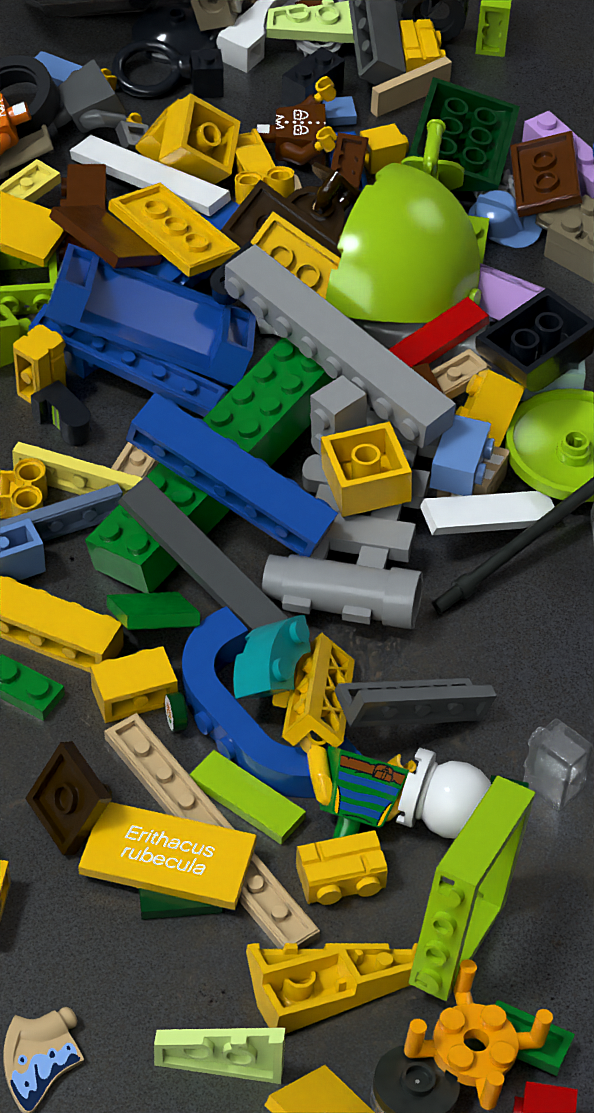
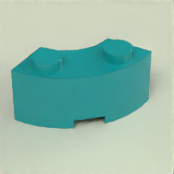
M298 615L257 627L245 637L248 642L243 653L237 654L234 666L235 699H259L295 689L294 672L296 664L303 654L311 652L310 632L306 624L305 615Z

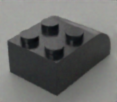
M545 288L476 336L475 348L480 355L531 392H536L547 387L593 353L594 320L550 289Z

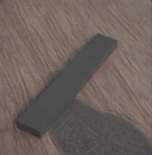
M147 476L120 498L118 503L222 607L227 606L248 629V633L257 627L288 618Z

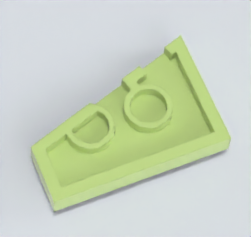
M322 0V5L307 7V5L302 3L268 9L266 38L354 43L349 1L334 3L333 0Z
M285 1028L157 1030L154 1041V1065L281 1084L284 1067Z

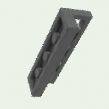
M470 678L338 683L334 690L350 727L482 720L497 697L491 684L472 685Z

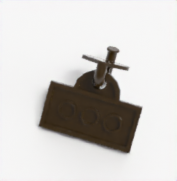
M315 162L312 165V169L315 175L324 182L322 186H306L295 190L285 198L260 179L220 231L241 248L248 241L251 242L270 214L275 212L341 258L342 254L337 247L345 226L344 212L351 203L355 205L361 190L349 183L337 171Z

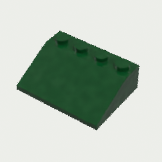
M433 77L407 157H424L428 134L427 123L432 119H440L445 123L446 130L442 134L439 160L453 161L464 168L463 185L450 192L498 190L520 106Z

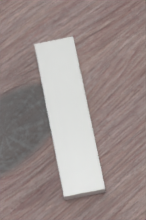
M539 491L426 498L420 505L432 535L528 528L555 507L550 496Z

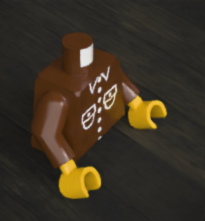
M322 77L316 82L317 94L312 93L295 106L279 107L276 109L275 125L257 124V131L263 143H275V158L278 161L292 162L299 166L305 164L313 165L317 162L325 166V152H331L335 148L334 141L337 139V135L332 127H326L325 104H322L323 100L330 102L336 97L334 83L329 77Z

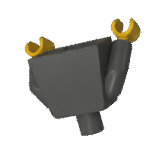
M94 59L81 69L72 71L69 77L57 87L60 99L63 102L59 106L58 113L53 120L57 129L74 120L81 133L104 127L116 129L120 121L143 123L141 115L136 112L129 114L128 118H126L125 114L127 112L114 92L116 90L117 77L111 76L112 73L107 68L100 70Z

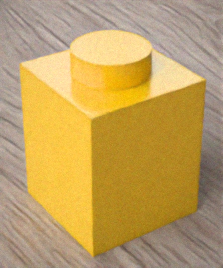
M395 123L360 131V136L369 138L364 165L370 175L377 173L383 167L393 162L401 164V161L406 157V153L409 152L408 139L404 134L400 133Z

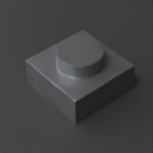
M120 121L115 130L121 147L140 154L135 145L149 129L148 125Z

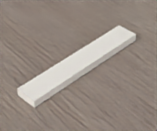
M90 135L70 150L72 160L82 164H106V174L137 187L145 188L161 182L195 211L207 216L213 215L231 200L229 190L93 135Z

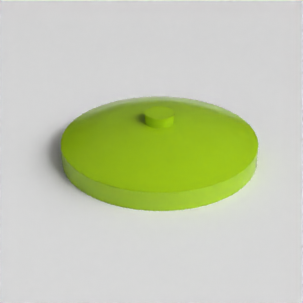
M555 389L530 397L518 406L506 431L505 449L509 450L508 461L512 469L530 487L547 496L564 500L594 477V392L582 389ZM594 495L585 502H593Z

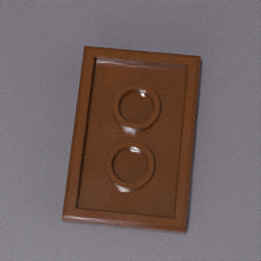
M572 131L510 145L516 206L519 218L582 203L576 148Z
M98 205L53 207L49 217L52 221L113 268L155 266L161 262L162 254Z

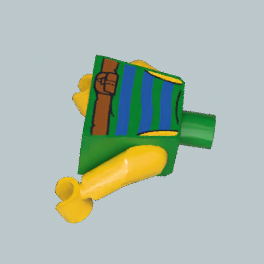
M309 732L299 741L302 750L307 753L310 777L316 800L320 802V810L339 816L332 839L358 834L361 823L382 828L385 822L391 821L400 812L398 806L407 775L416 769L414 761L410 760L402 766L400 762L401 754L396 755L385 763L332 746H328L326 751L323 748L326 741L319 735H317V741H315Z

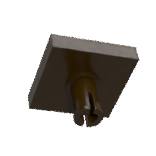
M69 741L60 742L25 799L62 855L65 856L77 853L109 802H111L112 791L107 784L101 783L74 742Z

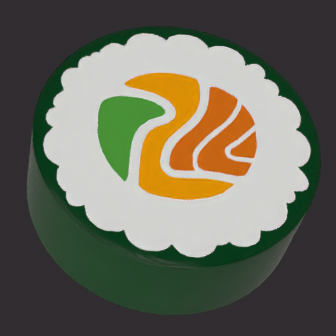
M180 692L165 694V710L171 732L186 730L188 727V713L183 694Z

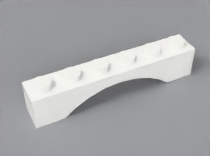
M257 0L245 13L237 17L235 25L228 26L219 33L217 45L218 49H221L223 62L246 73L249 72L264 58L268 9L295 5V2L300 0Z

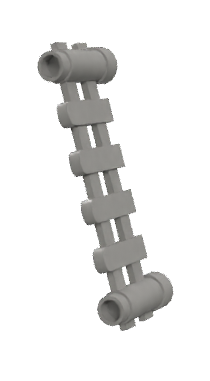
M349 318L387 349H390L427 324ZM490 323L428 364L431 370L468 349H471L485 361L486 358L476 351L475 339L476 336L490 327ZM367 404V426L389 422L380 418L375 411H372V407ZM391 424L412 471L411 502L372 510L371 516L354 514L342 517L322 469L321 455L314 454L309 456L302 467L303 487L309 492L317 493L315 498L326 501L333 510L338 512V515L329 532L311 557L298 554H290L289 557L269 555L263 574L262 592L269 599L281 601L282 610L310 614L311 610L341 614L342 620L370 624L372 619L382 621V624L385 626L413 630L421 602L423 573L422 571L392 567L391 570H386L385 568L388 559L409 562L416 536V524L399 521L403 506L421 509L420 505L426 499L430 485V472L413 468L417 456L435 457L442 435L422 449L414 441L406 439L400 430ZM329 550L359 554L356 565L326 560Z

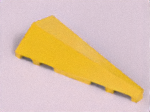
M259 943L248 944L246 954L257 1007L269 1028H285V1034L403 989L411 985L408 982L418 943H414L412 949H389V943H326L323 949H298L297 943H285L283 949H260Z

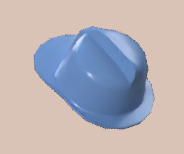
M494 190L484 195L480 194L477 202L470 208L468 213L469 216L490 218L487 238L506 247L526 248L534 244L541 234L542 228L535 224L536 214L519 218L516 200L505 191Z

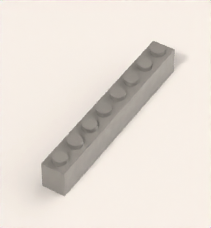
M256 244L225 265L224 288L231 297L239 299L249 307L256 317L265 320L275 329L279 336L287 338L299 348L305 357L311 358L318 363L331 378L337 379L343 375L367 393V404L375 410L380 418L390 421L391 424L398 428L406 439L414 441L424 449L453 426L456 403Z

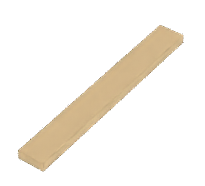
M137 713L104 731L106 741L167 815L235 830ZM253 852L238 899L239 902L278 949H283L285 943H297L298 949H303L319 939L320 930Z

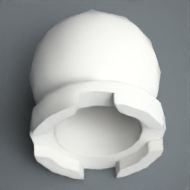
M419 748L415 755V760L419 761L416 773L409 772L398 806V810L402 811V813L398 816L396 822L413 827L417 820L422 819L432 832L443 838L456 839L490 788L491 782L480 769L469 763L449 761L438 765L435 762V752Z

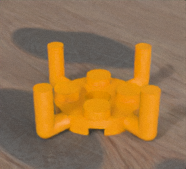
M465 959L460 964L453 989L457 1006L446 1008L442 1011L436 1023L432 1039L424 1040L427 1030L426 1022L422 1019H413L409 1025L404 1053L408 1058L433 1057L438 1067L444 1073L447 1070L458 1077L457 1082L476 1087L481 1107L485 1110H492L497 1105L505 1074L514 1065L518 1050L538 1049L544 1046L553 1021V1014L547 1009H540L536 1013L531 1032L516 1033L515 1028L507 1019V1015L501 1007L492 1004L485 1006L473 1002L471 987L477 965L473 960ZM469 1038L478 1039L485 1045L486 1049L473 1051L465 1045L464 1041Z

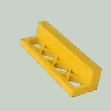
M321 633L310 643L311 652L303 654L296 664L294 674L295 689L290 690L282 738L292 746H295L312 730L332 747L337 748L344 742L347 719L334 690L336 688L335 685L337 686L338 683H352L355 660L326 635ZM321 717H324L327 723H325L321 719Z

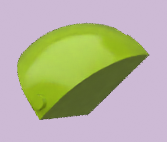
M394 162L383 167L375 174L377 181L374 185H366L350 212L337 247L342 254L338 269H331L325 300L348 318L398 323H429L466 297H469L479 306L481 300V290L478 289L480 276L479 248L473 226L460 202L442 183L419 169Z

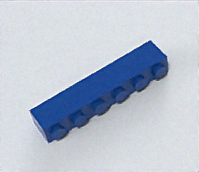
M156 392L131 421L126 441L300 556L311 557L329 532L338 515V512L333 510L326 501L313 497L301 489L297 482L283 477L271 469L264 460L254 458L242 450L235 441L219 435L210 429L206 422L192 417L180 409L173 400L163 398Z

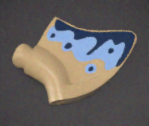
M63 1007L58 1012L53 1010L36 1019H26L15 1015L8 1028L3 1051L4 1073L13 1099L22 1113H33L53 1083L62 1074L84 1062L78 1046L68 1030L75 1028L78 1022L75 1013L69 1007Z

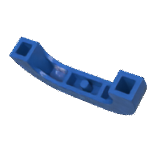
M225 606L200 622V625H197L185 644L182 656V688L186 705L194 716L198 729L204 735L209 734L216 742L221 755L283 796L315 798L307 753L301 747L282 745L271 739L217 678L222 668L236 660L237 654L243 653L248 642L245 639L248 635V629ZM344 735V742L337 748L362 755ZM326 742L323 748L327 751L328 746L331 745Z

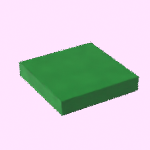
M179 592L107 595L106 607L128 630L197 627V625H200V612Z

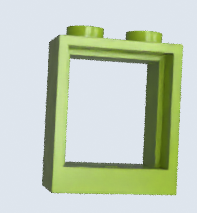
M481 0L475 54L505 57L511 0Z
M0 251V270L42 268ZM56 251L44 266L49 267L50 283L0 286V304L7 306L13 315L37 314L45 303L48 304L58 275Z

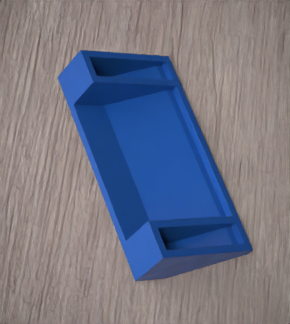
M68 243L45 312V316L51 318L55 324L64 327L73 326L208 376L215 383L222 386H235L243 378L254 348L256 317L251 311L232 304L221 305L209 295L134 267L113 268L94 252Z

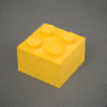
M190 93L168 108L158 161L215 185L232 174L241 121Z
M390 421L321 437L322 469L342 517L411 502L412 471Z

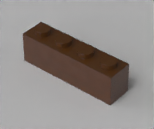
M68 164L67 177H61V195L66 197V199H60V207L98 205L106 211V164ZM68 233L63 239L65 242H61L59 245V262H62L68 243L89 251L91 250Z

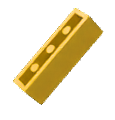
M0 576V638L91 673V665L98 664L107 659H115L124 646L123 624L112 616L102 615L86 609L76 602H68L57 598L45 590L26 586L11 577Z

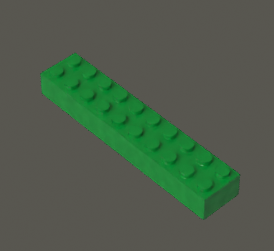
M281 338L202 420L208 424L210 429L224 438L235 441L242 450L254 458L264 460L271 467L311 424L310 395L336 378H331L324 368L313 359L305 357L299 348L287 338ZM161 463L147 475L205 535L230 510ZM120 504L85 539L95 570L144 593H152L179 565Z

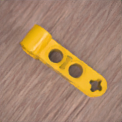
M254 128L251 132L238 134L232 168L236 175V203L241 205L260 179L285 198L295 191L294 171L289 167L275 166L257 129Z
M26 458L15 465L14 471L0 470V519H8L43 507V501L48 496L46 469L42 461L35 458Z

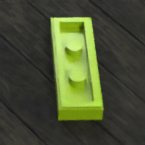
M215 750L189 774L204 793L279 844H282L306 819L305 810Z

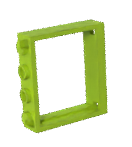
M497 775L435 871L409 984L444 1001H447L454 989L461 962L465 959H473L505 907L535 798V791ZM443 876L455 881L454 885L442 881Z

